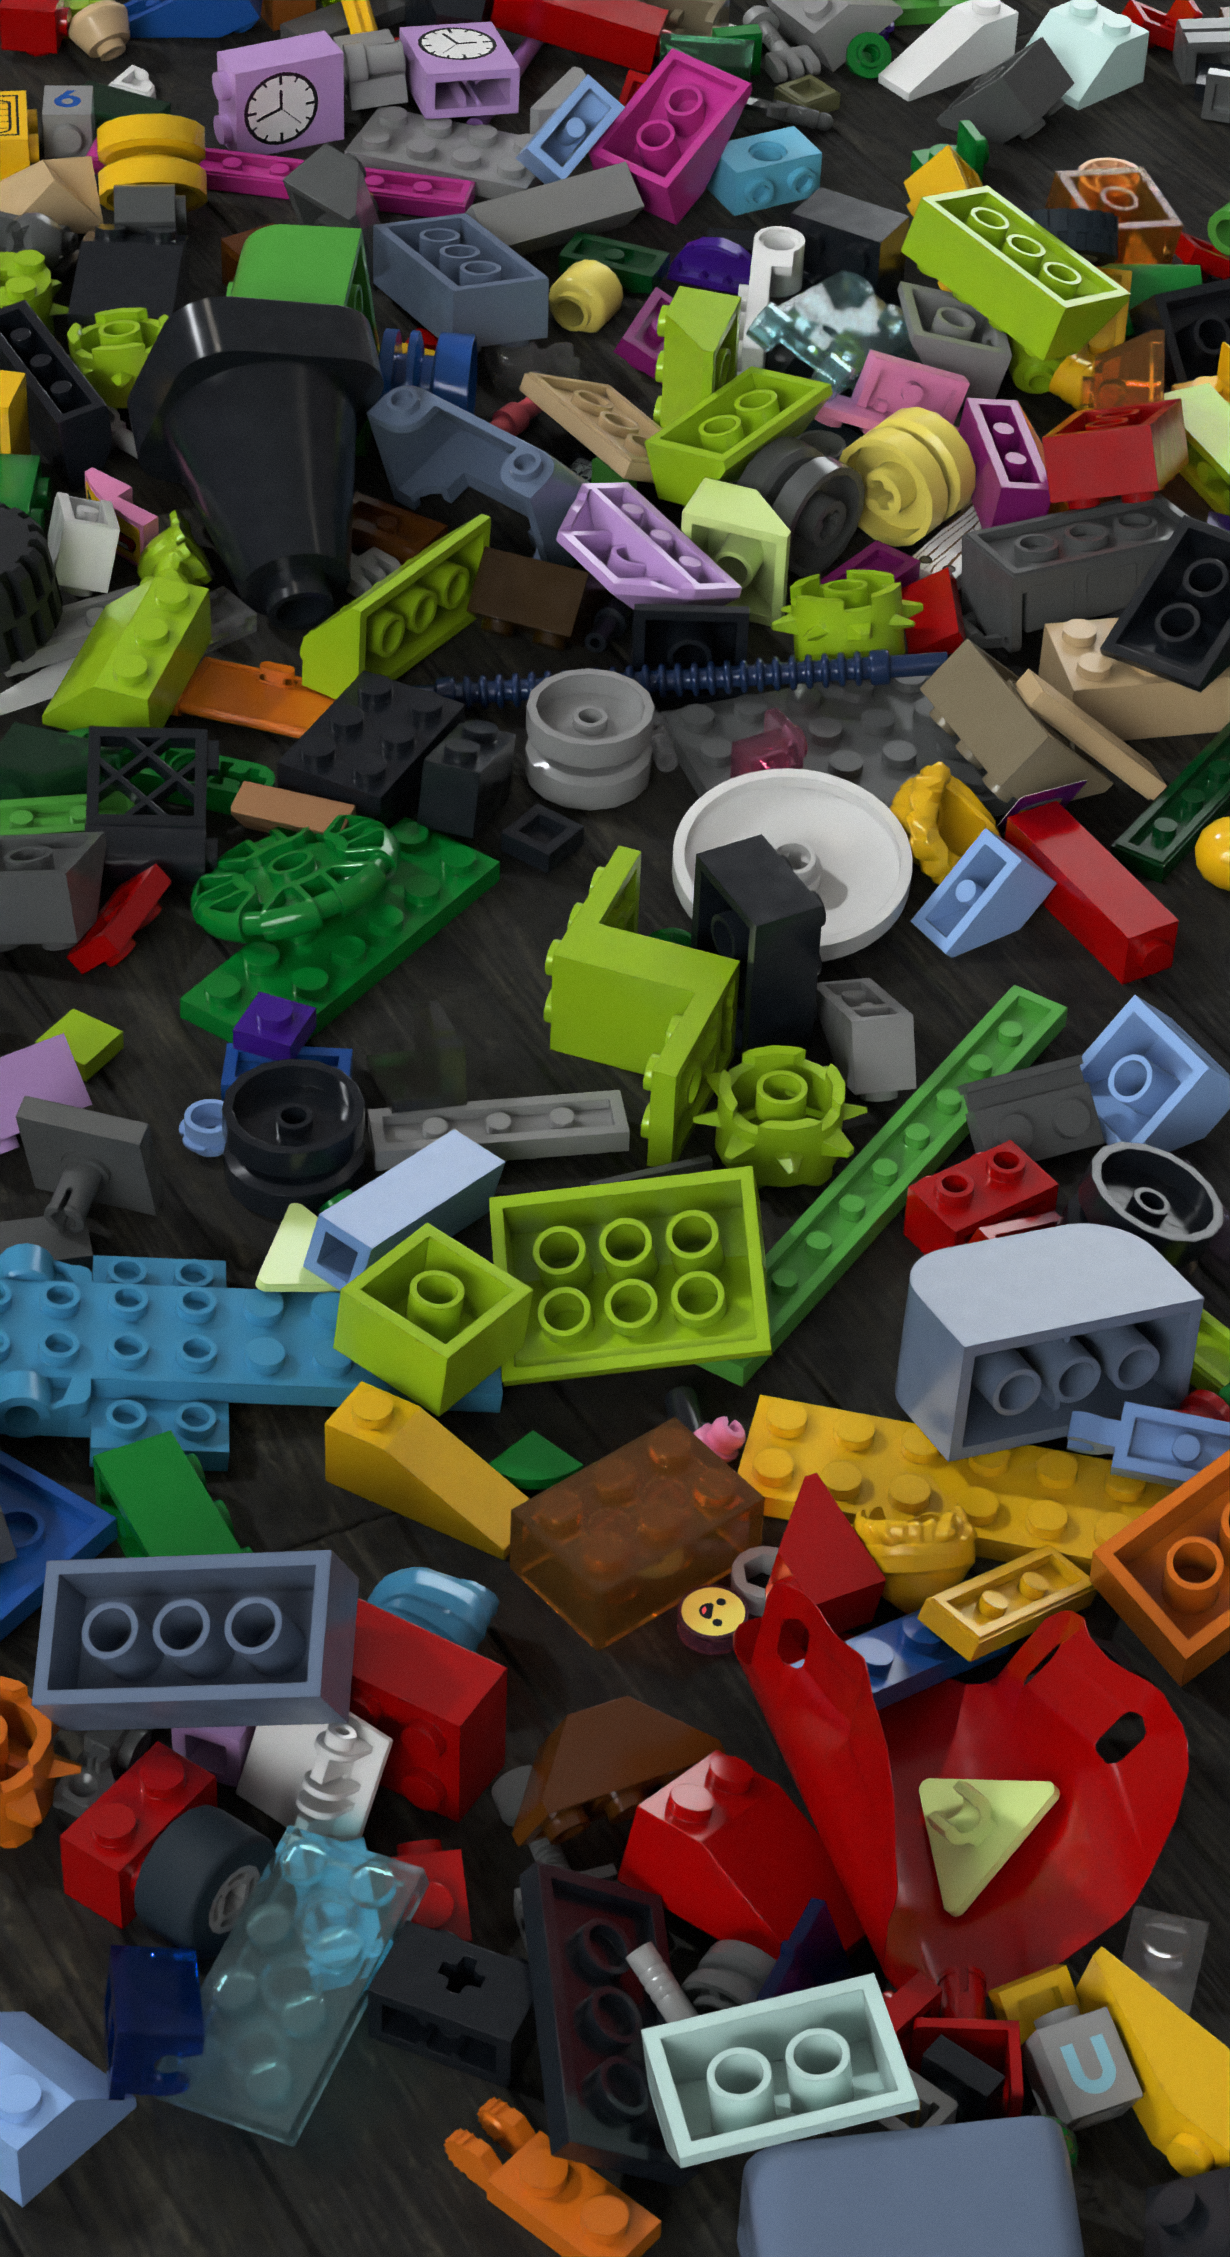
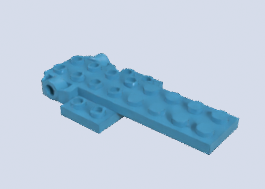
M29 1243L11 1246L0 1255V1434L16 1438L33 1436L89 1437V1467H94V1455L171 1430L185 1455L194 1453L197 1456L203 1471H228L230 1453L229 1403L339 1407L357 1385L363 1381L414 1403L424 1410L427 1409L333 1348L340 1292H264L259 1289L226 1288V1261L93 1255L91 1272L89 1268L80 1265H70L54 1260L48 1250L39 1245ZM501 1367L447 1411L500 1413L503 1396Z

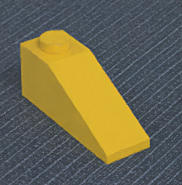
M361 1381L325 1422V1480L497 1558L504 1560L539 1517V1506L422 1407Z
M1101 1946L1092 1956L1075 1991L1083 2014L1106 2006L1109 2010L1144 2095L1132 2108L1150 2142L1166 2155L1173 2168L1186 2178L1230 2166V2049Z

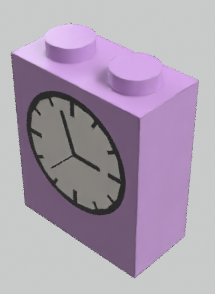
M492 21L400 27L399 40L402 42L406 70L404 73L406 86L425 119L518 113L520 67Z
M326 31L217 52V72H214L212 75V84L218 99L219 115L214 117L213 124L218 142L221 145L224 144L228 150L269 155L344 139L343 51Z

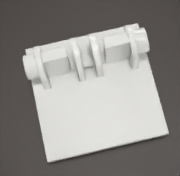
M350 1711L348 1723L256 1726L235 1793L288 1828L284 1836V1844L288 1848L287 1857L290 1860V1854L361 1838L392 1747L393 1739Z

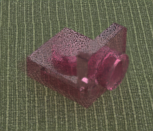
M777 707L766 710L764 733L732 742L730 779L760 770L803 769V758L806 757L808 748L802 729L798 725L793 724Z

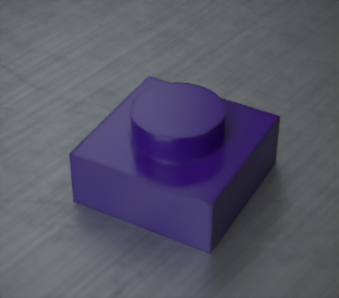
M259 991L233 1028V1048L276 1061L295 1059L317 1027L316 1007Z

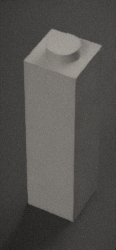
M625 161L473 204L465 213L522 256L567 243L577 231L595 235L626 226L644 208V204Z

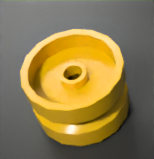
M135 114L109 120L97 128L98 160L106 165L98 172L99 202L102 206L114 211V185L175 184L176 195H186L187 212L198 209L207 202L206 170L198 165L206 159L205 127L200 123L177 115Z

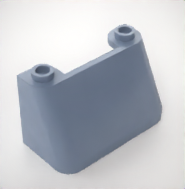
M412 385L392 389L367 412V417L395 501L415 510L421 504L420 497L429 494H442L444 500L452 503L469 486L529 518L531 529L528 531L531 546L536 548V553L532 558L572 568L578 562L556 541L564 518L576 500L582 483H590L545 451L420 387Z
M1020 2116L791 2141L769 2146L756 2152L746 2162L743 2170L737 2233L740 2257H1085L1070 2158L1063 2130L1055 2120L1044 2116Z

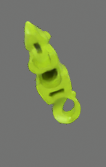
M175 509L169 514L171 526L154 537L140 555L137 569L141 579L140 585L155 576L196 586L208 584L213 580L208 571L211 569L209 561L202 548L194 540L190 522L178 509Z

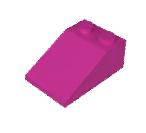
M672 48L626 104L623 111L589 150L588 154L593 171L626 161L644 204L643 210L677 225L705 191L753 90L751 83Z

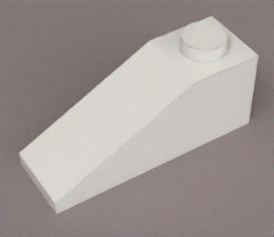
M969 0L953 6L879 73L878 83L909 102L990 71L1015 53L1019 12L1000 0Z

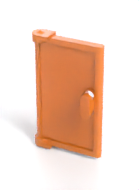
M205 656L192 674L171 715L180 717L182 714H188L299 739L336 699L303 686L302 677L295 676V668L292 666L264 661L260 663V668Z

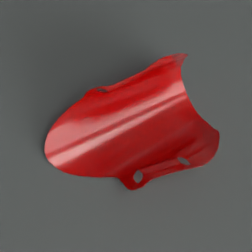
M784 1582L775 1583L768 1593L763 1617L751 1619L738 1625L733 1634V1647L738 1661L884 1975L897 1990L904 1986L918 1972L937 1985V1977L940 1972L953 1965H960L961 1991L964 1992V1989H968L967 1965L981 1969L986 1975L987 1988L985 1994L988 1997L987 1991L1054 1964H1061L1120 1921L1137 1901L1178 1816L1189 1773L1188 1740L1183 1724L1173 1711L1164 1693L1149 1681L1129 1672L1109 1659L1089 1635L1086 1620L1083 1616L1068 1610L1060 1611L1045 1618L998 1676L983 1684H965L949 1678L878 1711L873 1699L865 1658L845 1643V1641L855 1636L844 1632L835 1634L823 1617L820 1609L801 1590L791 1587ZM785 1619H799L806 1626L809 1632L808 1645L802 1647L797 1645L786 1625L783 1624ZM1060 1645L1051 1660L1024 1686L1030 1673L1054 1648ZM805 1659L802 1667L795 1668L791 1666V1664ZM1127 1712H1135L1141 1715L1146 1731L1144 1739L1121 1761L1107 1764L1096 1751L1098 1740ZM928 1778L1052 1782L1060 1791V1797L968 1909L958 1917L949 1914L943 1906L919 1795L920 1784Z

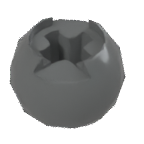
M31 212L18 215L9 222L4 232L8 234L6 252L18 253L22 250H37L44 255L45 265L51 272L60 265L63 259L60 253L62 235L64 236L63 229L51 217L43 213Z

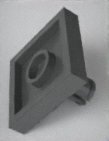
M24 1096L15 1117L35 1188L54 1192L50 1203L44 1211V1217L51 1225L64 1231L70 1216L73 1219L70 1223L69 1231L73 1233L82 1231L93 1202L157 1216L165 1193L148 1123Z

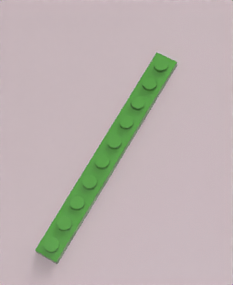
M1013 985L765 1255L772 1354L906 1205L908 1186L917 1183L925 1176L933 1175L968 1136L970 1131L965 1116L968 1110L964 1095L960 1096L958 1086L1028 1068L1066 1026L1068 1007ZM771 1355L695 1365L743 1387Z

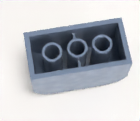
M1089 1223L1067 1224L939 1249L921 1257L913 1265L910 1272L895 1396L901 1408L948 1462L1066 1437L1072 1411L1088 1412L1121 1421L1125 1401L1166 1410H1179L1180 1403L1188 1395L1204 1297L1151 1244L1130 1232L1106 1225Z

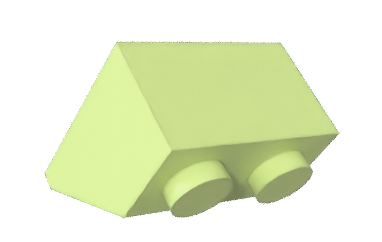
M705 477L682 511L681 531L742 587L740 598L724 606H749V621L771 626L773 621L785 616V613L780 610L786 606L791 531L756 489Z

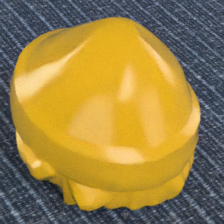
M954 1504L955 1514L951 1511H946L944 1514L933 1511L923 1513L909 1521L886 1520L882 1507H874L870 1509L867 1516L865 1510L858 1511L853 1524H851L886 1578L881 1597L907 1615L921 1609L927 1598L961 1584L969 1569L975 1563L976 1548L974 1541L977 1539V1532L975 1527L968 1522L964 1509L959 1505Z

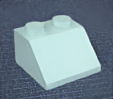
M1070 0L1049 10L1025 47L1041 37L1044 38L1075 83L1062 96V99L1069 106L1080 110L1143 82L1150 31L1131 22V19L1127 16L1116 14L1099 5L1096 0Z

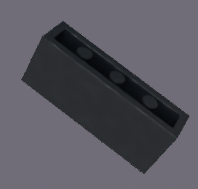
M26 300L1 308L0 370L26 373L30 437L69 490L74 492L85 485L86 470L91 467L99 471L102 470L112 449V429L107 405Z

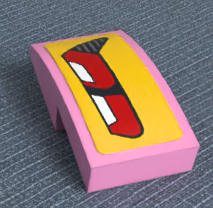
M91 467L85 471L86 499L112 501L120 527L116 553L138 567L140 555L144 548L154 537L159 535L158 516L133 504L131 486Z

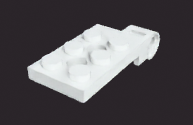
M771 226L759 230L754 236L749 285L739 284L738 296L741 297L737 376L751 366L765 369L770 297L791 296L798 293L802 288L805 238L795 229L784 226Z

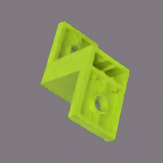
M618 845L606 867L599 866L595 870L590 884L589 895L585 902H577L574 905L569 917L567 932L562 940L554 939L549 947L545 961V974L552 976V989L546 999L543 1018L544 1022L551 1024L550 1050L644 1075L643 1089L651 1091L650 1102L643 1115L640 1133L641 1137L648 1139L647 1166L656 1167L677 1162L697 1123H693L692 1116L704 1112L714 1093L707 1082V1077L713 1072L721 1073L723 1069L726 1070L734 1056L740 960L638 934L642 851Z

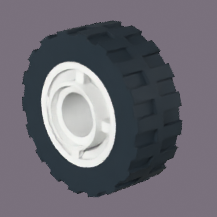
M1081 208L1023 211L1095 267L1105 266L1118 260V216H1114L1113 213Z

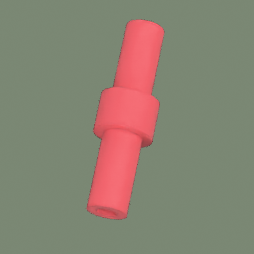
M525 397L518 403L509 402L497 410L492 416V421L489 423L517 436L526 430L530 420L543 410L528 397Z

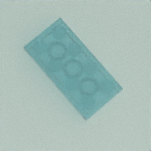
M288 1825L275 1849L274 1857L268 1862L149 2083L155 2098L295 2147L368 2005V1987L406 1921L412 1920L430 1885L425 1869Z

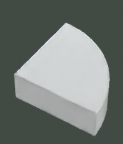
M131 65L108 85V100L150 112L156 103L155 85L149 80V75L144 69Z

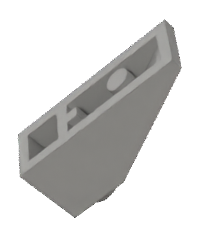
M871 978L817 983L815 1000L818 1007V1017L834 1063L846 1083L845 1086L855 1095L860 1094V1099L871 1102L893 1100L898 1097L899 1090L917 1089L913 1014Z

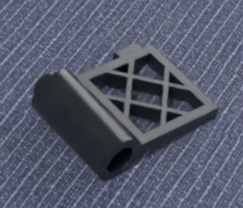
M89 726L85 832H105L106 851L102 883H125L157 864L172 880L171 884L196 885L201 876L217 869L218 838H206L207 776H219V740H208V729ZM101 746L127 747L137 757L119 771H116L101 758ZM170 748H195V759L179 772L174 771L159 757ZM147 766L166 781L148 796L144 795L129 782L132 777ZM100 775H102L106 779V781H104L101 785ZM193 777H195V788L188 782ZM117 789L135 804L125 814H99V803ZM175 791H178L194 804V816L168 815L158 805Z

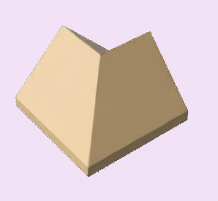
M91 156L41 160L1 180L0 211L15 215L39 212L51 217L59 225L69 226L71 232L85 234L88 231H95L96 225L104 223Z

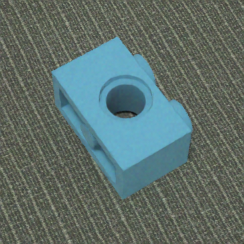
M795 126L727 142L707 184V190L733 216L807 199L820 188L822 152Z

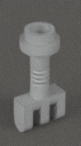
M757 5L745 13L743 25L758 24L763 33L762 43L770 51L766 53L764 69L775 83L785 82L788 75L792 80L804 76V71L807 75L812 74L814 76L820 74V61L808 44L791 48L777 31L779 18L771 8Z

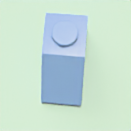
M588 74L546 120L516 156V159L544 184L565 179L625 107Z
M985 828L910 922L946 955L953 958L1020 930L1056 886L1057 882L1022 851Z

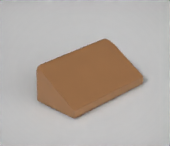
M243 781L231 805V815L245 828L269 833L270 829L279 826L299 833L302 828L309 826L308 829L310 831L324 835L323 832L336 816L356 815V807L353 804ZM345 819L341 830L348 828V819Z

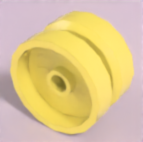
M920 407L899 409L844 449L839 459L840 462L852 467L861 474L864 484V507L858 527L874 540L893 547L911 546L967 505L976 487V467L965 440L957 429L938 413Z

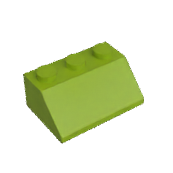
M679 286L670 305L662 306L658 318L657 335L664 337V350H661L655 369V381L662 383V396H658L653 414V421L661 428L669 425L737 377L741 313L740 296Z
M754 366L749 367L644 441L658 499L681 504L685 507L705 477L731 484L739 481L748 463L765 445L779 437L796 438L804 432L833 394L831 384Z
M155 576L106 605L42 715L43 724L68 731L89 728V726L163 728L212 640L209 588Z

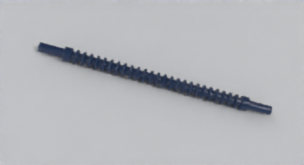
M887 649L871 650L868 657H862L861 653L856 651L853 658L850 659L845 658L843 652H839L837 659H829L828 655L823 653L821 660L816 661L812 659L810 654H807L804 661L801 662L796 661L794 655H790L788 662L785 663L780 662L779 657L774 656L772 663L769 664L764 663L763 659L758 657L756 663L752 665L747 664L746 659L742 658L739 665L736 666L731 665L730 660L725 659L723 666L717 667L712 660H709L707 667L700 668L698 663L693 661L688 669L682 668L681 663L677 662L674 665V669L671 670L666 669L665 665L661 663L658 665V670L651 671L649 666L645 664L642 666L641 671L635 672L633 667L628 665L625 672L619 674L637 681L649 692L650 696L653 692H659L660 697L664 699L669 691H675L677 697H682L685 690H692L693 696H698L700 690L708 689L710 695H715L718 688H724L726 694H731L734 687H740L742 693H747L750 686H757L758 691L763 692L765 686L773 685L775 691H780L783 684H789L791 690H796L799 683H806L807 688L812 689L815 682H822L824 688H829L831 681H838L840 687H845L848 680H855V684L861 686L863 680L870 679L872 685H888L891 678L931 676L948 659L947 652L890 655ZM610 667L609 671L618 673L616 667ZM548 670L544 673V677L536 678L535 673L531 671L528 674V678L520 679L519 674L515 672L510 680H504L503 675L499 673L494 681H488L486 675H481L477 682H472L470 676H465L463 682H456L452 676L438 677L435 680V684L410 686L425 691H432L440 696L464 703L467 711H470L475 703H480L482 709L486 710L491 702H496L498 708L502 709L507 701H512L514 706L518 708L521 706L522 701L529 699L530 692L545 678L552 676V673Z

